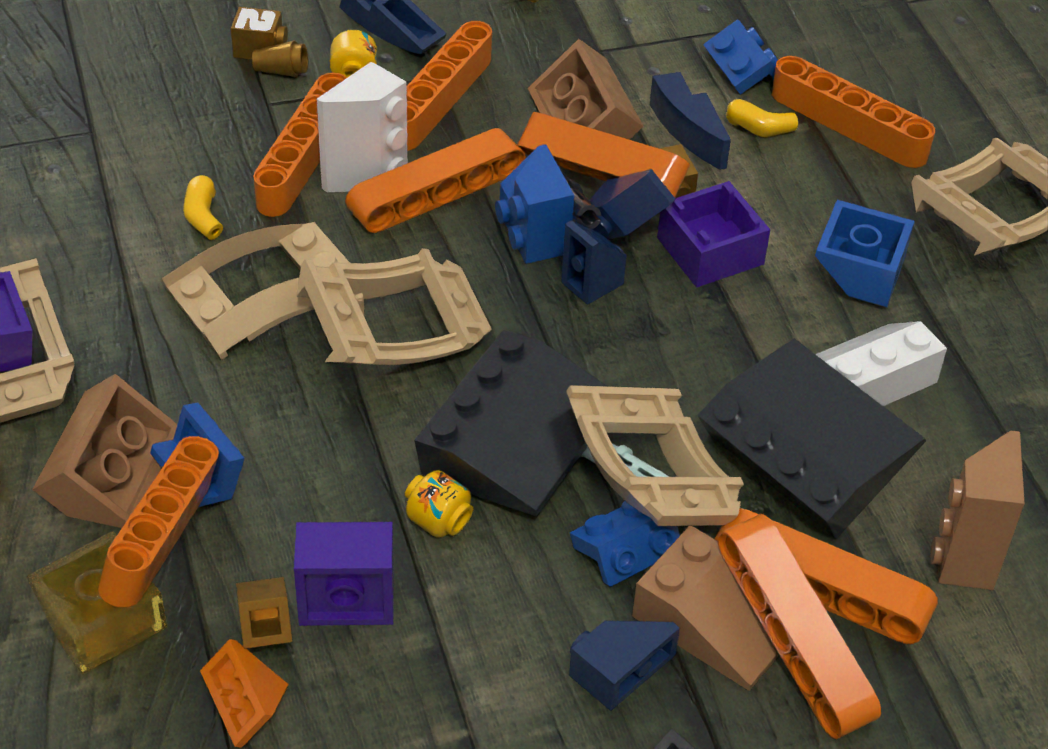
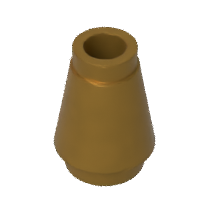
M293 40L261 49H254L252 53L253 68L255 71L298 77L299 73H306L308 70L307 48L305 44H298Z

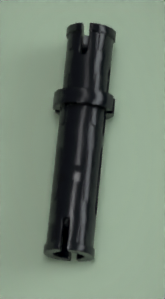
M563 174L574 193L573 219L576 223L587 228H596L601 221L597 217L601 216L600 210L583 194V190L577 182L568 179Z

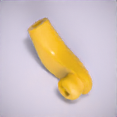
M742 99L733 100L727 107L726 118L730 124L740 125L760 137L777 136L796 131L798 128V118L795 113L767 112Z
M199 175L188 183L183 207L184 216L201 234L209 240H214L223 231V225L210 211L211 201L215 197L216 190L211 178Z

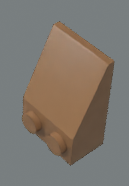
M692 525L679 536L636 583L632 617L638 621L674 622L680 627L677 644L679 647L748 691L752 689L780 655L723 559L718 541Z

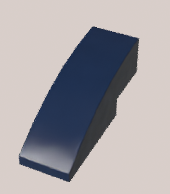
M341 0L339 8L355 22L386 42L407 51L422 54L446 37V33L411 0Z
M681 72L652 76L649 105L662 125L676 140L700 159L719 170L727 169L731 139L707 93L692 95Z

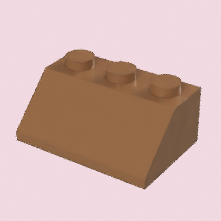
M580 39L528 87L539 112L629 140L644 127L607 59Z
M114 374L84 392L32 490L68 517L122 528L161 469V466L150 454L152 445L173 440L178 424L118 375Z
M1009 431L966 459L959 479L952 478L948 496L950 509H942L939 524L941 537L934 536L931 546L930 559L931 564L938 565V583L994 590L1025 504L1019 431Z

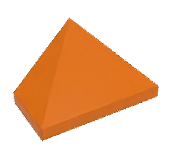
M229 639L200 670L234 746L240 748L273 716L289 685L249 650L244 649V646L237 640Z

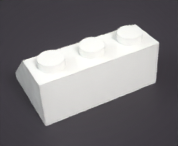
M370 62L317 98L321 183L324 191L349 192L360 182L408 163L407 86L405 80Z
M920 321L887 324L816 355L882 406H885L937 383L947 348Z

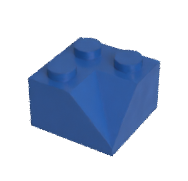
M544 144L538 146L500 183V200L495 202V211L499 223H505L508 229L512 248L519 250L526 264L563 255L565 224L571 220L573 221L574 193L547 145Z
M837 200L817 247L815 257L849 297L888 307L907 254L915 221Z

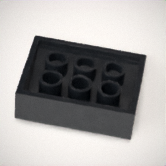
M503 330L415 438L414 442L421 475L425 477L430 472L440 470L466 487L472 495L538 516L587 448L566 390L570 385L608 386L541 340Z
M795 338L728 382L697 415L711 437L835 539L843 533L926 442L922 435Z

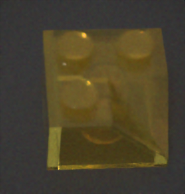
M114 531L27 576L29 584L59 643L81 674L167 628L162 595L153 582H151L142 599L131 607L112 606L99 596L98 586L107 552L117 536Z

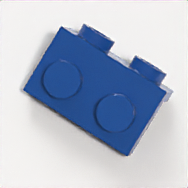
M738 19L703 44L739 94L745 92L768 74L774 80L778 59L769 47L763 51L760 47L764 45V42L755 29L751 27L746 30Z
M198 402L183 405L174 439L153 444L150 454L163 467L183 438L199 436L210 440L217 446L219 454L208 492L198 507L232 499L245 458Z
M626 501L622 503V507L606 515L593 516L586 520L584 526L570 532L574 549L598 562L602 580L609 586H613L655 564L680 536L678 526H658L650 517L639 512Z

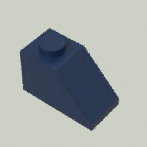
M652 169L606 180L590 199L591 203L601 212V216H597L601 221L592 230L599 232L606 239L626 236L671 205L675 197Z
M571 220L565 224L561 283L588 305L624 284L627 255L623 253L619 246L612 244L599 232Z
M604 621L592 632L585 631L581 633L573 642L570 648L569 676L612 711L676 655L680 627L674 622Z

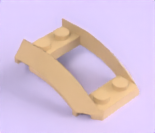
M993 138L991 144L974 157L949 169L933 172L930 179L925 180L920 175L914 176L911 183L915 210L920 212L934 209V212L939 217L952 221L962 228V232L967 238L980 242L974 256L1029 240L1048 230V207L1025 220L1009 225L968 194L984 186L1005 168L1010 167L1015 177L1031 182L1041 189V195L1048 199V158L1027 144L1014 142L1012 147H1010L999 138Z
M315 222L267 227L232 237L208 248L161 279L163 286L221 360L228 356L226 350L244 338H247L250 342L268 329L294 316L314 310L310 298L296 297L299 278L264 289L234 306L209 274L244 255L277 246L282 248L299 270L305 259H312L315 266L329 267L332 262L350 263Z
M422 248L416 255L378 263L352 264L332 262L329 267L315 266L312 259H305L301 264L296 297L310 298L333 350L325 362L367 365H400L422 362L470 349L492 330L462 268L447 259L443 264L433 260L429 249ZM426 285L449 334L414 342L376 343L355 294L362 293L364 299H372Z
M36 258L0 268V272H11L24 308H28L46 361L0 374V423L59 406L64 401L74 368V359L63 337Z
M569 386L566 392L588 449L603 477L628 504L650 517L658 526L726 525L738 516L741 501H737L739 489L744 483L741 477L727 476L711 458L698 436L691 417H684L678 403L682 396L679 389ZM607 433H655L661 450L677 477L635 476L616 452Z

